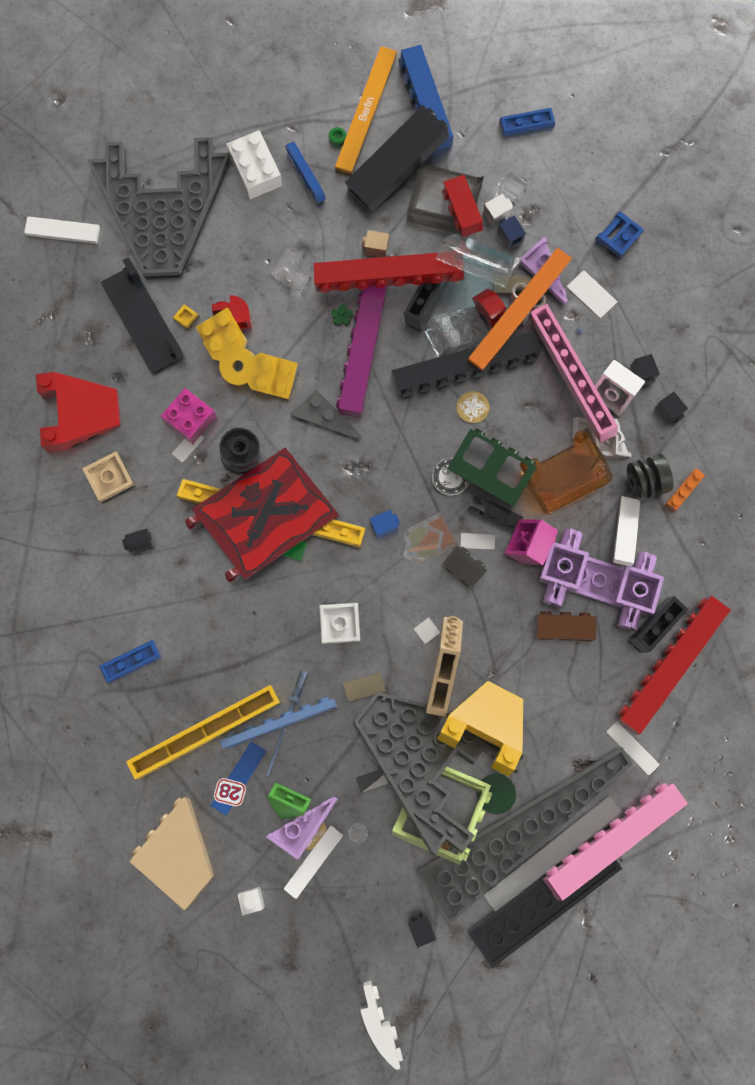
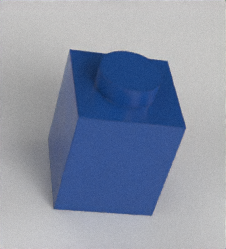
M391 509L369 518L370 525L377 539L398 531L400 521L396 513L392 514Z

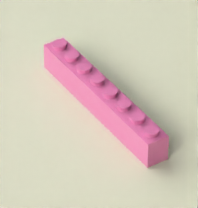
M548 304L531 311V323L599 443L616 436L618 430L616 422Z
M662 783L655 788L656 793L652 796L646 795L640 800L641 804L636 808L632 806L624 812L625 816L622 819L617 818L609 824V829L596 833L593 836L595 839L592 842H585L578 847L579 851L575 855L569 854L562 860L563 864L558 868L556 866L550 868L546 872L547 876L543 878V881L555 898L560 901L566 899L686 806L688 803L673 783Z

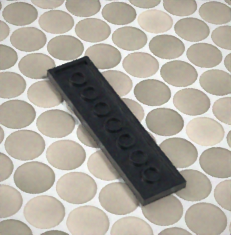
M592 837V838L589 839L587 842L590 843V842H592L595 838ZM578 848L571 854L575 855L579 851ZM617 860L613 861L563 901L557 900L543 881V878L547 876L545 873L513 899L469 930L468 934L491 967L494 968L623 868ZM560 861L555 866L558 868L563 862Z

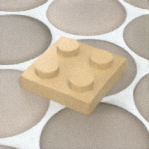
M117 451L82 468L100 503L134 486Z

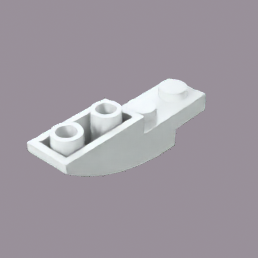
M372 981L364 982L363 987L367 1004L360 1006L364 1024L380 1054L391 1066L398 1070L400 1069V1062L403 1061L401 1049L396 1048L394 1041L398 1039L395 1026L391 1027L390 1021L381 1022L385 1019L382 1007L378 1008L376 999H379L377 986H373Z

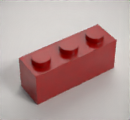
M465 175L444 181V189L441 192L444 201H448L449 205L447 207L450 216H454L455 221L453 222L456 232L459 231L461 237L483 231V220Z

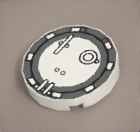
M453 458L440 461L435 466L432 474L434 487L446 496L460 494L469 483V481L447 469Z

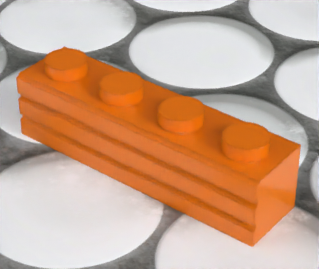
M695 468L664 506L674 513L703 479L705 474Z

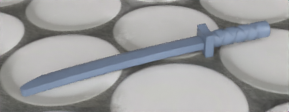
M300 670L292 696H289L288 699L292 701L288 711H293L296 702L300 703L301 699L299 697L308 674L306 671ZM287 727L282 728L265 776L267 778L270 776Z

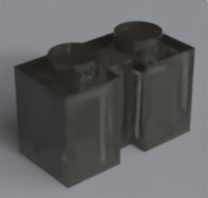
M456 546L444 560L441 567L459 579L469 590H472L486 573L487 569H485V564L479 559L474 560L466 548Z

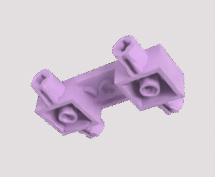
M564 529L560 544L556 542L552 544L548 558L544 565H542L538 582L547 584L543 602L550 606L562 607L565 593L569 591L622 608L618 627L629 631H637L641 615L650 617L655 613L664 581L663 576L653 573L657 557L647 552H638L634 567L627 565L624 568L588 557L589 553L579 550L583 534L573 529ZM562 564L567 568L565 571L560 568ZM638 588V592H641V594L638 595L635 592V589Z

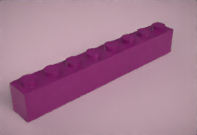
M388 286L384 288L368 287L363 290L362 294L359 293L357 304L360 307L359 311L355 310L354 321H356L355 328L352 327L350 335L353 341L352 345H348L347 355L349 360L344 363L343 373H346L345 379H341L340 390H342L341 397H337L336 408H339L341 415L357 418L362 416Z

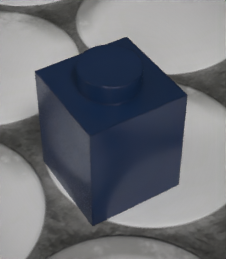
M515 215L510 218L506 217L499 222L497 233L507 249L524 241L526 233Z

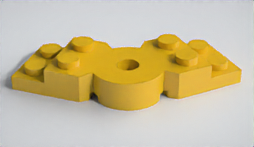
M229 308L222 310L196 326L211 358L220 361V373L227 382L234 385L248 384L252 390L286 399L290 398L299 363L264 353L254 355L251 351L245 349L247 340ZM241 361L243 363V369L238 372L235 368V365L237 362Z

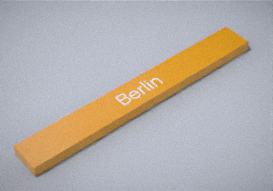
M380 46L336 162L335 170L352 175L395 62L396 50Z

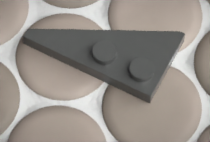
M317 390L290 413L293 418L308 421L312 425H319L321 428L332 432L342 433L346 437L358 440L361 438L358 431Z

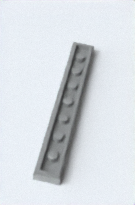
M607 796L500 880L495 886L491 887L483 896L493 910L497 911L615 819L622 811L612 798Z

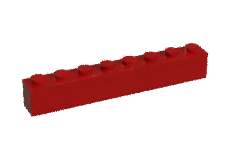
M462 250L314 263V284L317 292L322 293L332 290L347 291L356 288L364 290L368 287L384 288L385 286L392 285L401 287L405 284L421 285L422 283L429 282L437 284L441 281L458 282L464 280Z
M710 596L706 599H701L697 605L699 608L697 612L690 614L686 620L688 623L684 629L680 628L674 636L676 638L675 642L668 644L664 649V657L658 659L653 664V672L650 675L647 674L642 679V687L639 691L636 689L629 698L631 702L628 706L624 705L618 712L620 717L617 721L635 735H640L731 611V609L715 597Z

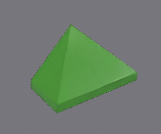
M276 782L267 797L280 820L304 816L311 802L310 798Z

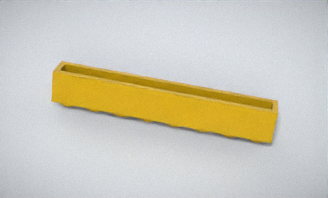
M269 685L126 761L134 779H141L277 707L281 702L273 687Z

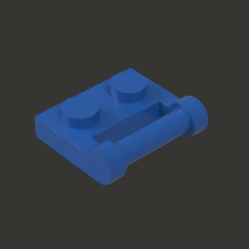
M618 212L614 216L615 219L602 233L595 237V240L621 258L640 237L644 229L624 213ZM620 223L624 224L619 232L610 240L608 236Z

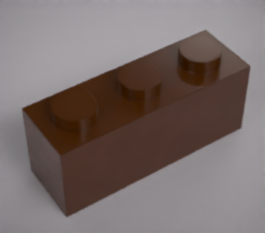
M541 611L540 614L535 616V640L593 642L596 640V616H591V613L586 612L579 613V616L571 615V612H559V615H552L551 611Z

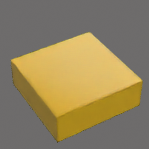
M184 304L174 315L173 320L186 330H189L199 318V315Z

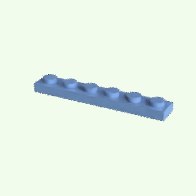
M329 697L318 700L317 705L310 706V704L299 707V711L293 714L292 711L285 712L277 720L269 718L262 721L263 725L255 727V725L245 727L242 733L232 732L226 734V739L220 740L222 748H230L337 708L336 701L334 699L329 700Z

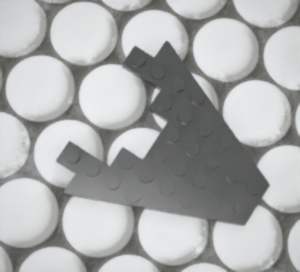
M212 137L194 138L195 171H177V188L143 190L141 173L125 174L123 141L105 142V159H88V163L144 277L181 275L230 160L229 153H213Z
M376 692L356 717L353 725L431 855L435 856L444 841L462 854L475 835L441 810L452 793L436 781L456 753L473 765L483 750L496 758L500 747L464 730L460 741L454 749L437 740L448 716L453 711L447 710L446 717L426 713L427 704ZM522 752L518 764L513 771L516 774L529 757L524 752Z

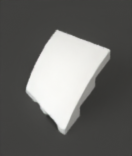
M575 417L573 419L571 454L607 459L631 458V452L627 451L624 443L625 437L620 431L617 419L613 418L618 426L617 435L599 443L585 418Z

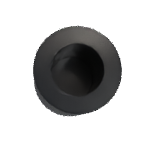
M148 528L126 534L125 539L122 540L125 550H129L130 553L153 546Z

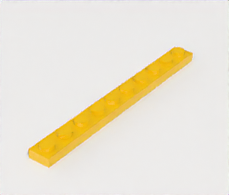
M183 479L177 493V498L200 504L221 489ZM332 520L312 535L360 548L366 528Z

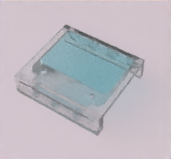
M456 232L442 241L436 259L505 288L510 277L515 276L521 261L517 257L468 237H461V234Z

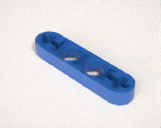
M293 141L285 145L291 161L315 202L320 203L326 200L320 184L296 143Z

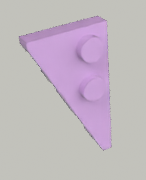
M543 237L519 259V263L533 276L536 275L552 255L547 246V239ZM559 275L548 291L565 305L567 303L566 292L561 285Z
M332 797L324 801L319 806L307 811L304 816H299L280 829L268 834L266 838L299 860L338 799Z

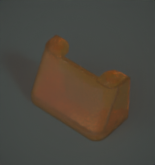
M588 428L578 431L572 439L574 445L542 462H539L537 458L530 457L536 461L534 465L537 468L528 483L545 513H552L612 481L613 475L608 463ZM521 462L519 465L523 473H525L527 465Z

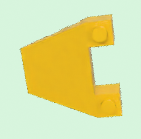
M487 681L448 716L437 740L455 749L464 730L475 734L500 747L491 768L509 777L515 770L522 755L523 699Z

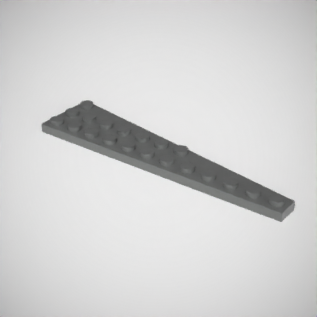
M623 747L618 748L477 833L474 842L470 841L467 846L470 849L467 860L462 859L460 865L439 856L417 870L448 926L475 901L479 900L491 887L495 886L507 873L511 872L519 863L558 831L562 825L574 817L578 811L590 803L594 797L606 789L610 783L614 782L633 765ZM455 848L449 850L454 854H458Z

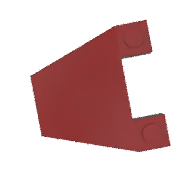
M57 372L36 374L37 393L43 399H57L59 426L40 428L41 447L46 452L68 450L77 443H83L88 438L97 434H103L120 426L117 389Z

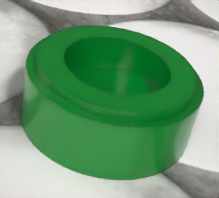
M335 127L329 132V142L336 147L342 146L346 139V132L340 127Z

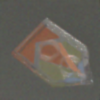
M439 512L406 529L399 555L425 563L458 546V543Z

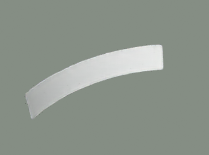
M330 826L290 879L284 890L297 899L343 837V834Z

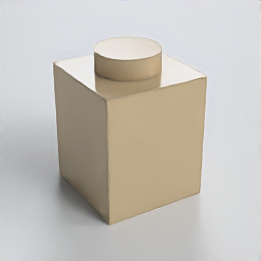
M368 230L367 236H363L362 239L364 255L386 257L389 234Z

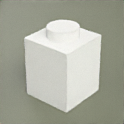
M501 194L484 204L483 214L493 227L502 219L511 216L513 206L508 198L506 199L504 194Z
M260 887L242 891L238 894L242 915L264 909L265 906Z

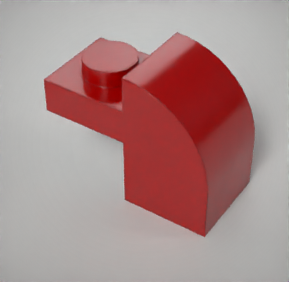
M486 289L472 298L478 313L486 317L490 329L495 326L505 313V310H507L500 297L492 290Z
M229 295L230 302L219 301L216 304H211L213 315L229 308L240 329H252L250 311L247 303L242 298Z

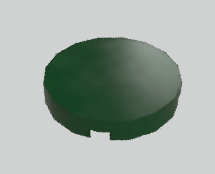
M490 774L484 777L481 781L491 785L489 792L492 793L489 803H484L482 808L492 814H502L511 809L516 800V789L512 781L501 774ZM476 792L477 801H479L481 793Z

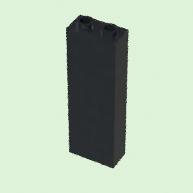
M422 105L345 181L348 190L372 213L449 137L448 125L443 120L439 121L431 108L427 109Z

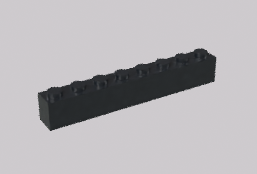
M532 331L510 337L483 371L468 361V358L477 347L394 369L391 372V377L397 397H408L417 391L426 392L435 386L444 387L453 381L462 382L471 376L480 377L489 371L498 372L503 367L509 366L512 368L518 366L521 362H533L537 360L541 352L535 332Z

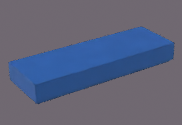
M552 108L504 116L499 119L503 136L555 127Z
M151 640L99 665L106 683L109 684L160 659L161 655L154 640Z

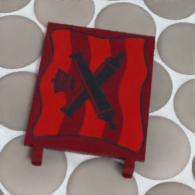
M285 447L192 508L195 515L188 517L185 523L190 530L195 528L200 522L203 524L235 568L225 572L227 581L232 582L239 575L244 580L248 579L336 519L339 514Z

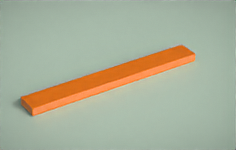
M557 247L468 358L470 363L481 371L486 368L570 263L572 258Z

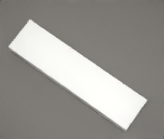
M27 217L24 233L26 236L97 244L100 226Z
M624 496L620 499L613 557L614 563L633 566L640 510V501Z

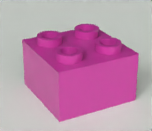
M186 388L181 391L161 415L165 424L192 445L217 417L211 407Z
M519 519L504 554L521 564L544 565L550 548L556 540L558 530L541 519Z

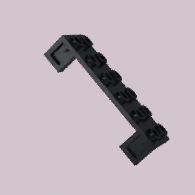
M128 257L122 260L125 265L122 268L123 270L101 281V284L151 373H154L184 357Z

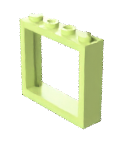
M446 767L440 776L481 793L467 830L475 835L471 840L474 842L478 831L474 829L477 821L481 823L485 814L482 807L484 803H489L492 793L489 792L491 785ZM402 807L392 830V835L429 851L422 839L403 831L409 816ZM440 847L436 855L460 865L462 859L467 860L470 849L466 847L462 854L459 851L458 854H454Z

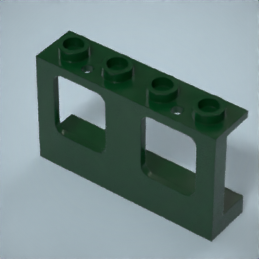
M475 428V430L470 429L447 469L514 507L537 468L534 465L536 461L527 456L523 459L518 456L519 452L511 447L508 449L502 447V442L493 437L491 440L486 438V433L478 428ZM475 437L494 447L493 452L482 469L476 468L463 459L464 454ZM509 456L527 465V470L516 488H511L496 477Z

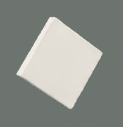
M358 603L319 605L321 644L360 642Z

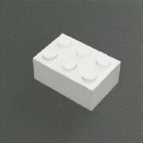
M260 130L226 143L231 161L249 199L282 187L281 174Z

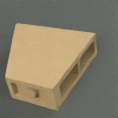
M450 616L443 619L426 709L428 714L446 717L461 652L463 621L457 617Z
M179 797L171 806L173 808L169 815L167 813L164 814L159 820L160 826L155 831L152 829L144 839L147 841L142 847L139 845L132 852L133 858L129 862L183 910H186L214 877V873L191 801L188 797H183L182 799Z

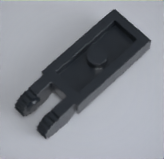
M477 495L474 496L473 500L486 507L484 512L474 506H469L468 508L469 512L481 517L482 520L512 534L519 519H523V516L494 502H488Z

